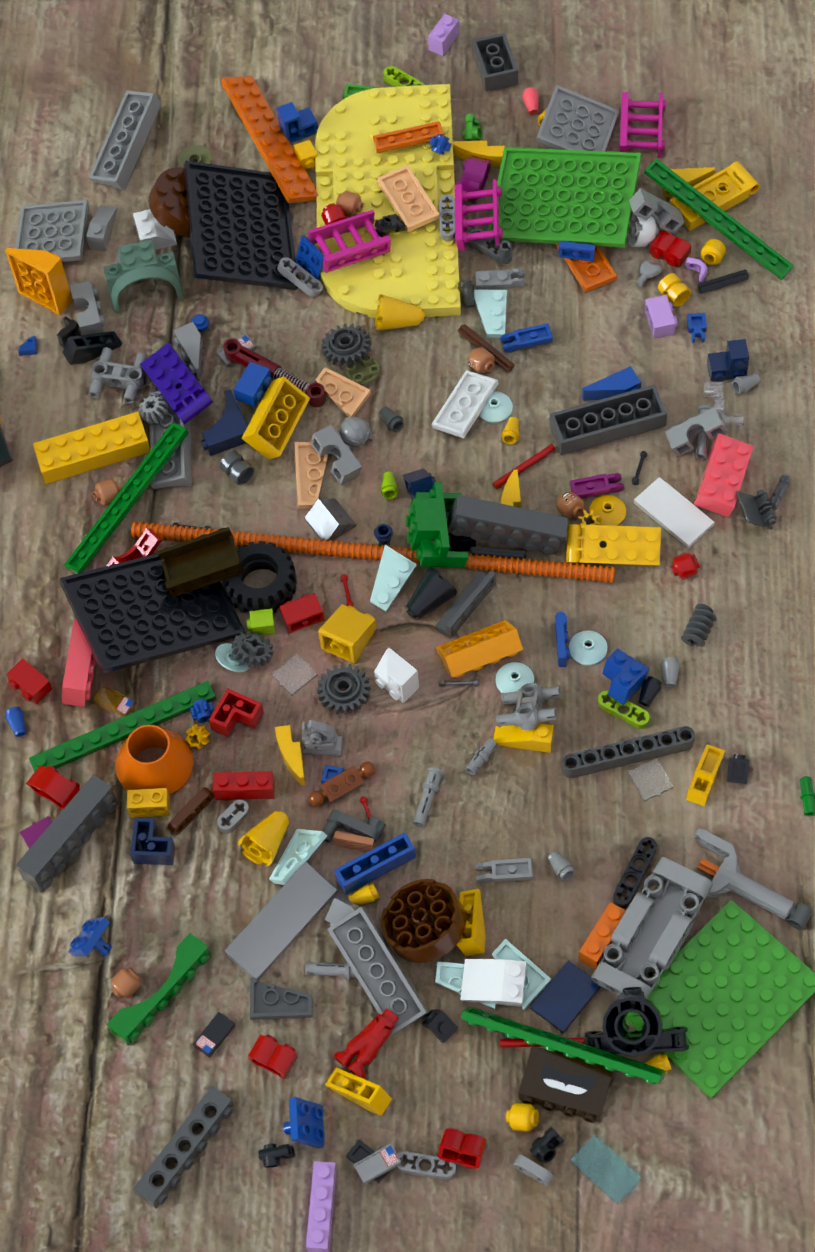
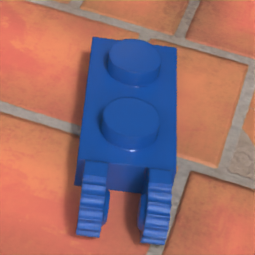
M546 323L505 334L500 340L501 343H508L503 346L504 352L508 353L514 352L517 349L553 342V336L549 324Z
M561 611L555 615L558 666L566 667V659H570L569 648L565 647V643L568 642V631H565L567 629V616L565 612Z

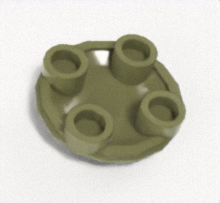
M367 354V357L362 356V362L356 360V365L352 362L349 363V367L345 365L346 376L358 384L370 383L379 376L381 372L380 363L373 359L370 354Z

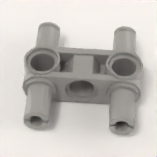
M103 348L100 359L91 367L92 384L88 393L89 396L94 399L99 398L102 386L126 389L123 401L127 404H133L137 391L145 383V370L140 364L147 359V355L138 353L134 366L110 362L113 351L110 348Z
M527 683L516 692L502 693L503 705L517 704L514 713L497 714L498 727L515 725L522 730H532L540 722L557 720L556 708H541L544 700L561 699L560 686L543 688L536 683Z

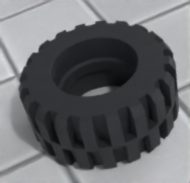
M259 541L257 544L250 542L248 546H240L238 553L244 573L223 580L229 600H231L235 608L239 607V611L243 613L271 608L273 613H276L279 606L287 601H291L293 598L292 594L296 592L297 578L291 556L285 553L282 547L278 546L276 548V544L271 542L269 544H265V541ZM267 569L277 574L276 579L270 585L263 588H252L243 583L244 578L254 570Z

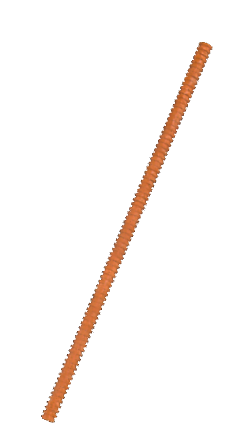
M134 521L131 527L133 538H136V536L140 538L146 528H151L162 541L166 539L176 542V540L178 542L189 541L203 534L217 531V529L212 530L211 528L206 530V528L200 529V527L196 529L194 527L189 528L188 526H185V528L183 526L177 527V525L172 527L170 524L168 526L162 524L161 526L159 523L156 525L154 523L149 524L148 522L143 524V522L137 523V521ZM231 531L237 548L242 545L244 547L248 546L250 542L257 544L259 541H265V544H269V542L274 543L276 548L280 546L288 553L291 551L293 553L299 552V554L305 552V554L310 553L311 555L316 553L318 556L320 554L322 556L328 554L329 557L331 555L337 557L338 555L340 558L345 556V558L351 557L352 559L357 557V559L363 558V560H366V558H369V560L374 559L378 561L380 559L381 561L385 546H379V544L373 546V544L368 545L367 543L362 545L360 542L358 544L356 542L351 544L349 541L347 543L341 541L340 543L338 540L333 542V540L327 541L326 539L321 541V539L315 540V538L310 540V538L304 539L303 537L298 539L297 536L294 538L289 536L287 538L286 535H283V537L281 535L275 536L274 534L269 536V534L263 535V533H260V535L258 533L252 534L251 532L246 534L244 531L242 533L240 531L235 533V531ZM388 545V547L417 565L420 563V560L416 558V552L408 549V547L404 549L402 546L397 548V546L391 547ZM472 553L468 555L469 558L465 566L468 570L474 568L476 571L477 569H480V571L485 569L486 572L489 570L495 572L496 570L498 573L501 571L503 573L509 572L510 574L512 572H515V574L521 573V575L527 573L528 576L530 574H533V576L538 574L539 577H542V575H545V577L551 576V578L557 576V578L562 577L563 579L568 577L570 580L571 578H574V580L580 578L581 581L583 579L589 581L590 579L592 582L598 580V582L604 581V583H607V581L613 583L615 576L614 566L608 568V566L602 567L600 565L596 567V565L591 566L590 564L585 566V564L579 565V563L573 565L572 562L570 564H567V562L562 564L561 561L555 563V561L549 562V560H546V562H543V560L537 561V559L531 561V559L526 560L525 558L520 560L519 557L517 559H514V557L509 559L508 556H505V558H502V556L496 557V555H493V557H490V555L484 556V554L479 556L477 553L475 555Z

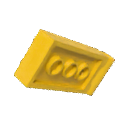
M735 161L730 166L693 187L723 211H726L756 193L760 188V184L739 161ZM675 197L670 199V204L680 209L684 225L689 231L706 222Z
M568 524L566 562L660 566L661 527ZM601 541L606 542L607 546L605 548L599 546Z

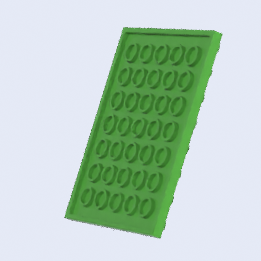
M504 147L497 181L498 186H501L502 197H499L500 228L502 227L503 238H500V241L559 244L560 241H570L572 243H587L595 246L625 248L632 214L629 200L636 192L642 159L641 153ZM489 224L487 231L494 230V224Z
M730 900L677 953L670 967L661 974L660 983L653 988L648 1000L653 1002L660 1011L663 1021L662 1029L677 1026L688 1028L686 1032L687 1045H689L688 1050L661 1053H666L668 1060L712 1099L815 994V973L735 902ZM628 1012L626 1021L637 1031H641L644 1024L642 1017L638 1013Z

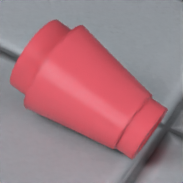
M535 88L525 89L522 98L529 114L535 115L539 112V93Z

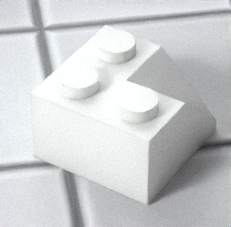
M150 209L133 213L140 242L152 239L154 250L177 245L174 230L167 226L163 227L155 219Z
M388 648L374 671L375 683L381 689L385 688L389 691L393 699H399L404 704L419 689L418 670L392 649Z

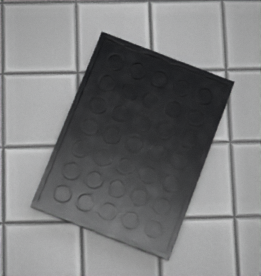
M185 161L184 173L194 277L297 290L298 287L277 270V266L282 258L287 257L296 262L289 203L286 201L271 172Z
M158 553L60 578L61 587L102 674L234 639L241 632L245 634V629L221 582L219 581L172 598L166 587L165 582L167 581Z

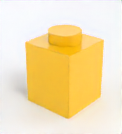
M307 140L295 144L294 152L301 162V166L305 170L315 167V157H318V154L311 141Z

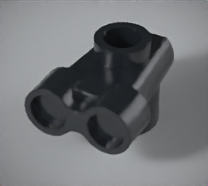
M392 214L376 221L375 228L379 236L384 237L389 236L392 231H404L405 224L399 221L396 214Z
M552 1126L544 1132L545 1134L541 1138H536L532 1142V1148L530 1149V1152L543 1163L553 1160L556 1155L554 1148H558L564 1142Z
M266 1144L264 1149L258 1151L259 1160L263 1161L264 1168L281 1166V1158L295 1157V1150L289 1144L279 1145V1147L276 1144Z

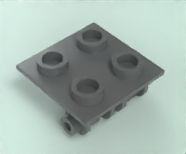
M759 490L757 495L753 496L736 491L739 498L738 502L744 510L747 522L773 529L772 525L777 522V516L771 506L767 492Z

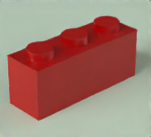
M273 771L214 772L213 794L215 800L274 799L275 779Z

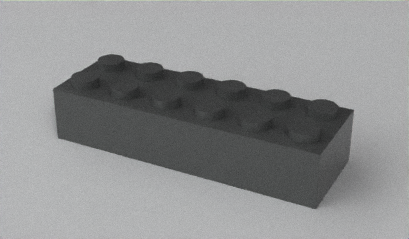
M655 385L550 414V428L561 455L666 426L667 412Z
M458 495L448 512L447 528L448 533H452L455 536L462 535L471 537L474 540L481 539L493 544L500 543L509 547L524 548L528 551L543 552L546 555H556L567 537L568 518Z
M93 774L16 864L25 882L41 893L44 889H48L51 886L56 875L63 872L67 862L78 854L79 848L90 840L95 829L100 828L106 816L116 809L118 802L113 788Z

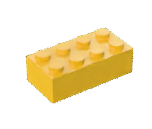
M284 376L272 380L241 439L268 460L281 456L310 397Z

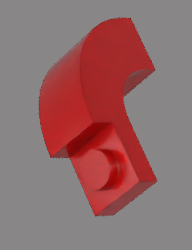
M146 528L136 544L128 552L118 557H112L107 566L153 555L162 539L151 528Z

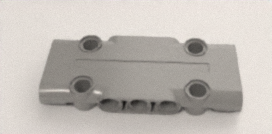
M661 857L651 876L646 878L642 892H638L616 927L611 937V944L605 948L604 956L591 976V980L618 996L623 992L624 988L641 987L645 998L648 999L653 988L660 983L661 974L670 967L694 923V917L700 913V907L713 886V882L670 859ZM653 885L659 886L657 890L649 889ZM688 903L695 904L693 908L685 907ZM615 953L619 955L618 958L613 960L609 958L610 955ZM649 972L655 973V976L652 978L645 977Z

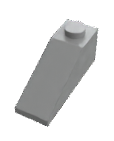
M99 207L89 224L86 235L89 249L107 251L118 210L117 207Z

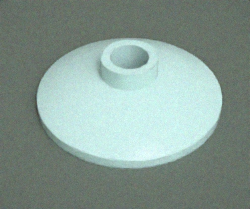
M494 391L479 417L488 423L505 421L510 417L513 410L511 399L504 393Z
M581 631L574 635L569 643L571 657L581 665H596L607 654L606 640L595 631ZM587 643L592 644L590 647L585 646Z
M225 643L217 647L215 656L223 667L234 672H245L250 669L248 663L241 664V659H235L236 654H232V644Z
M519 662L503 665L496 674V686L501 693L516 692L523 685L534 683L532 670ZM517 675L518 678L514 679L511 676Z

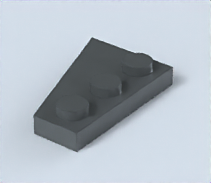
M250 977L251 1020L313 1018L312 995L289 988H281L272 983L260 982Z

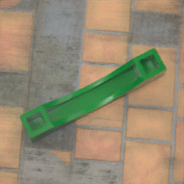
M189 933L176 948V959L173 969L163 986L145 1001L131 1007L121 1008L107 1023L109 1030L126 1045L135 1042L145 1026L148 1027L155 1019L154 1016L167 1007L168 1001L173 995L176 996L180 993L183 984L187 980L190 981L195 976L196 970L208 962L211 955L209 947L192 933Z

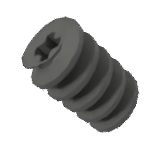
M697 604L695 606L689 623L686 625V629L681 636L683 642L691 646L703 647L705 645L704 640L708 639L707 634L711 632L710 628L714 626L713 622L717 619L715 614H713L712 608L705 604Z

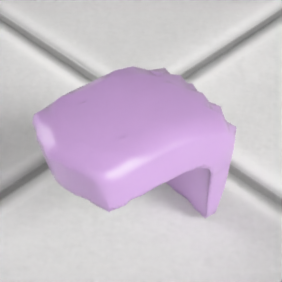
M687 257L685 266L687 269L700 272L699 283H702L707 276L708 267L700 259Z

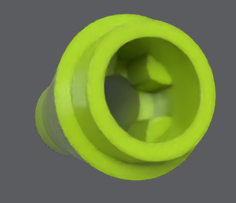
M387 471L383 474L381 494L385 499H394L399 493V488L394 478V473Z

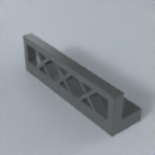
M492 570L488 574L480 571L435 625L436 629L452 638L496 585V573Z

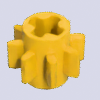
M593 509L589 514H587V512L583 510L585 515L583 517L578 516L579 519H582V523H580L579 525H586L587 522L584 521V518H588L589 515H592V519L595 520V523L590 525L601 524L599 522H596V518H599L600 515L594 516Z
M194 724L192 728L186 730L188 736L185 741H188L191 748L197 746L198 749H201L209 743L207 737L210 732L207 731L205 725L198 727L197 724Z

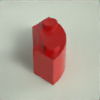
M40 765L26 782L36 794L49 800L61 810L80 791V785L73 779L69 781L50 765L48 767Z

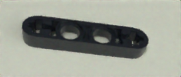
M644 837L640 840L614 892L613 902L620 908H626L630 905L657 850V843L653 838ZM651 844V849H648L646 856L643 855L644 847ZM642 860L645 866L643 868H636L634 862ZM627 877H634L637 882L634 885H628L625 879ZM625 889L627 890L626 900L624 899L621 902L619 901V897L623 895Z

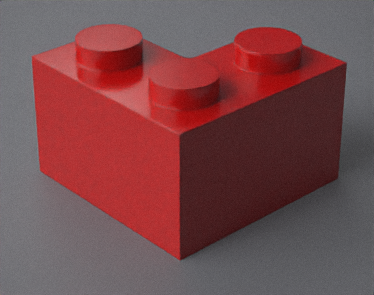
M227 688L209 718L211 730L229 737L237 722L255 729L264 714L262 703Z

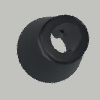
M648 676L643 682L638 702L643 706L649 707L662 689V682Z

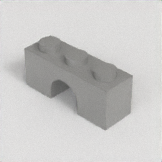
M641 188L629 200L633 214L646 221L653 216L659 223L660 228L671 234H674L684 224L679 208Z
M91 280L70 285L76 309L87 308L83 312L76 313L81 334L103 333L102 326L105 325L103 315H99V311L102 310L100 301L95 299L98 297L96 287H92Z
M716 407L707 409L703 413L691 417L687 421L665 431L670 446L678 457L695 449L693 439L700 432H705L711 441L716 439L718 433L723 435L728 433L722 415Z
M332 425L313 433L310 444L320 457L326 454H332L337 457L338 460L333 462L331 473L340 485L359 476L362 469L361 462L358 458H355L350 447L343 442L339 432Z

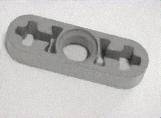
M444 195L439 200L440 237L444 241H452L455 238V198L451 195ZM446 202H449V209H446ZM449 215L452 219L446 221L443 217ZM446 227L450 228L449 234H446Z
M284 257L280 260L277 266L280 274L311 297H318L320 295L323 285L319 280L292 259ZM296 275L303 276L304 280H299Z
M407 1151L397 1154L400 1161H403V1158L406 1157L408 1162L414 1163V1158L417 1159L416 1169H413V1164L407 1163L405 1167H402L401 1164L398 1165L396 1169L401 1173L442 1180H450L456 1174L455 1163L443 1161L437 1156ZM424 1160H428L432 1164L428 1171H422L419 1168L420 1163ZM435 1162H438V1167L445 1168V1165L448 1164L452 1171L444 1174L442 1169L437 1168V1173H434Z

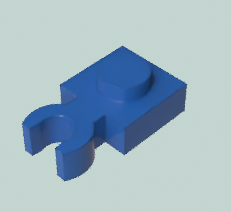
M705 313L687 314L688 333H692V343H695L696 337H700L702 343H704V332L707 330Z

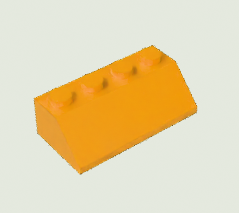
M507 620L439 645L436 647V650L446 672L451 677L458 678L465 675V672L479 670L488 663H497L506 656H515L519 651L523 650L517 629Z

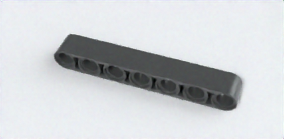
M683 726L571 753L562 760V773L568 778H575L687 751L694 745L695 732L691 727ZM685 736H686V737H689L690 739H689V740H683L681 737H685ZM668 741L671 744L665 745L662 742ZM644 746H650V747H652V749H648V750H647V749H644L643 747H644ZM630 750V751H632L633 753H632V754H626L624 751ZM606 755H612L613 758H612V759H608V758H606L605 756H606ZM591 759V760H594L595 762H594V763H587L586 760ZM568 764H573V765H575V767H574V768H569V767H567V765H568Z

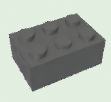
M505 33L472 40L473 56L485 91L518 84V69Z

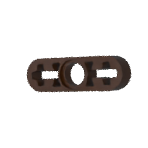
M207 787L202 788L171 819L167 829L174 835L180 834L212 801L214 797L213 792Z

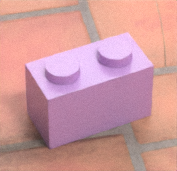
M447 14L443 15L428 35V48L430 51L444 56L460 34L459 19Z
M666 295L645 299V313L654 338L675 334V327L678 326L677 317L672 314V302H668Z

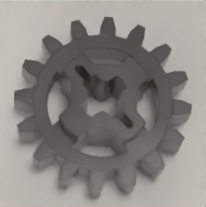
M247 631L246 635L243 632L239 636L236 635L231 648H233L232 654H236L235 659L242 660L241 664L248 663V667L254 665L258 668L259 664L264 667L266 663L270 662L274 653L272 650L273 645L269 644V639H263V634L258 636L256 631L254 634Z

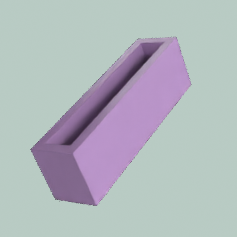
M314 1161L306 1240L307 1252H330L337 1167L333 1162Z

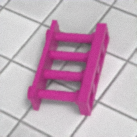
M622 92L619 152H626L630 148L658 149L657 158H661V151H665V140H662L663 110H666V100H663V93H660L659 101H632V99H628L629 92ZM659 108V115L631 114V112H628V109ZM631 121L658 122V128H631V126L627 125ZM658 135V142L630 141L627 139V136Z
M496 179L493 180V189L467 192L463 191L462 184L455 185V241L458 251L466 250L465 243H468V241L494 237L496 245L500 246V238H503L502 227L500 228L499 197H502L501 186H498ZM493 196V203L470 206L465 204V201H468V199ZM493 210L492 217L469 220L465 218V215H468V213ZM494 224V230L469 234L465 232V229L471 226Z
M374 210L362 212L361 214L309 231L308 239L312 244L318 243L325 255L323 256V269L325 273L390 252V237L388 235L380 237L373 226ZM366 226L373 240L366 243L363 242L356 229ZM350 232L357 245L348 248L341 234ZM334 237L341 251L331 253L324 240Z

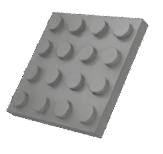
M556 85L535 141L554 149L605 151L619 110Z
M88 200L21 206L15 248L48 251L52 254H57L62 259V262L82 260L89 210Z

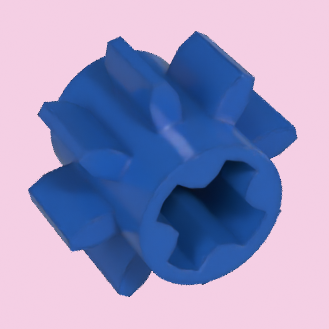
M441 134L431 137L429 145L433 146L432 151L444 155L445 151L449 152L452 146L448 142L449 138Z
M206 699L195 701L193 703L194 707L190 708L193 720H198L199 723L209 722V718L214 712L212 702L208 703Z

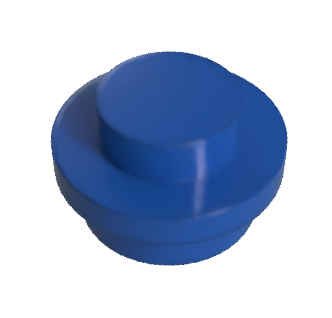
M199 314L191 319V322L194 323L199 332L205 331L209 325V320L205 315Z

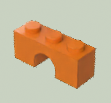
M611 902L608 904L579 951L580 962L596 970L604 956V950L610 945L611 937L626 910Z

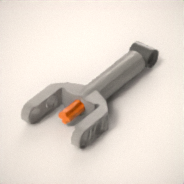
M704 829L696 831L694 838L702 847L725 858L720 867L704 858L699 862L697 869L714 877L712 880L713 886L705 900L716 898L722 893L731 891L784 920L787 919V922L792 927L798 930L805 928L813 913L810 907L802 903L795 905L794 901L741 874L737 863V856L731 843Z

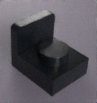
M67 316L63 318L66 327L62 328L57 334L59 343L63 348L68 337L80 336L78 323L73 319L70 320Z
M734 754L733 758L729 757L727 782L747 784L749 760L745 759L746 755Z

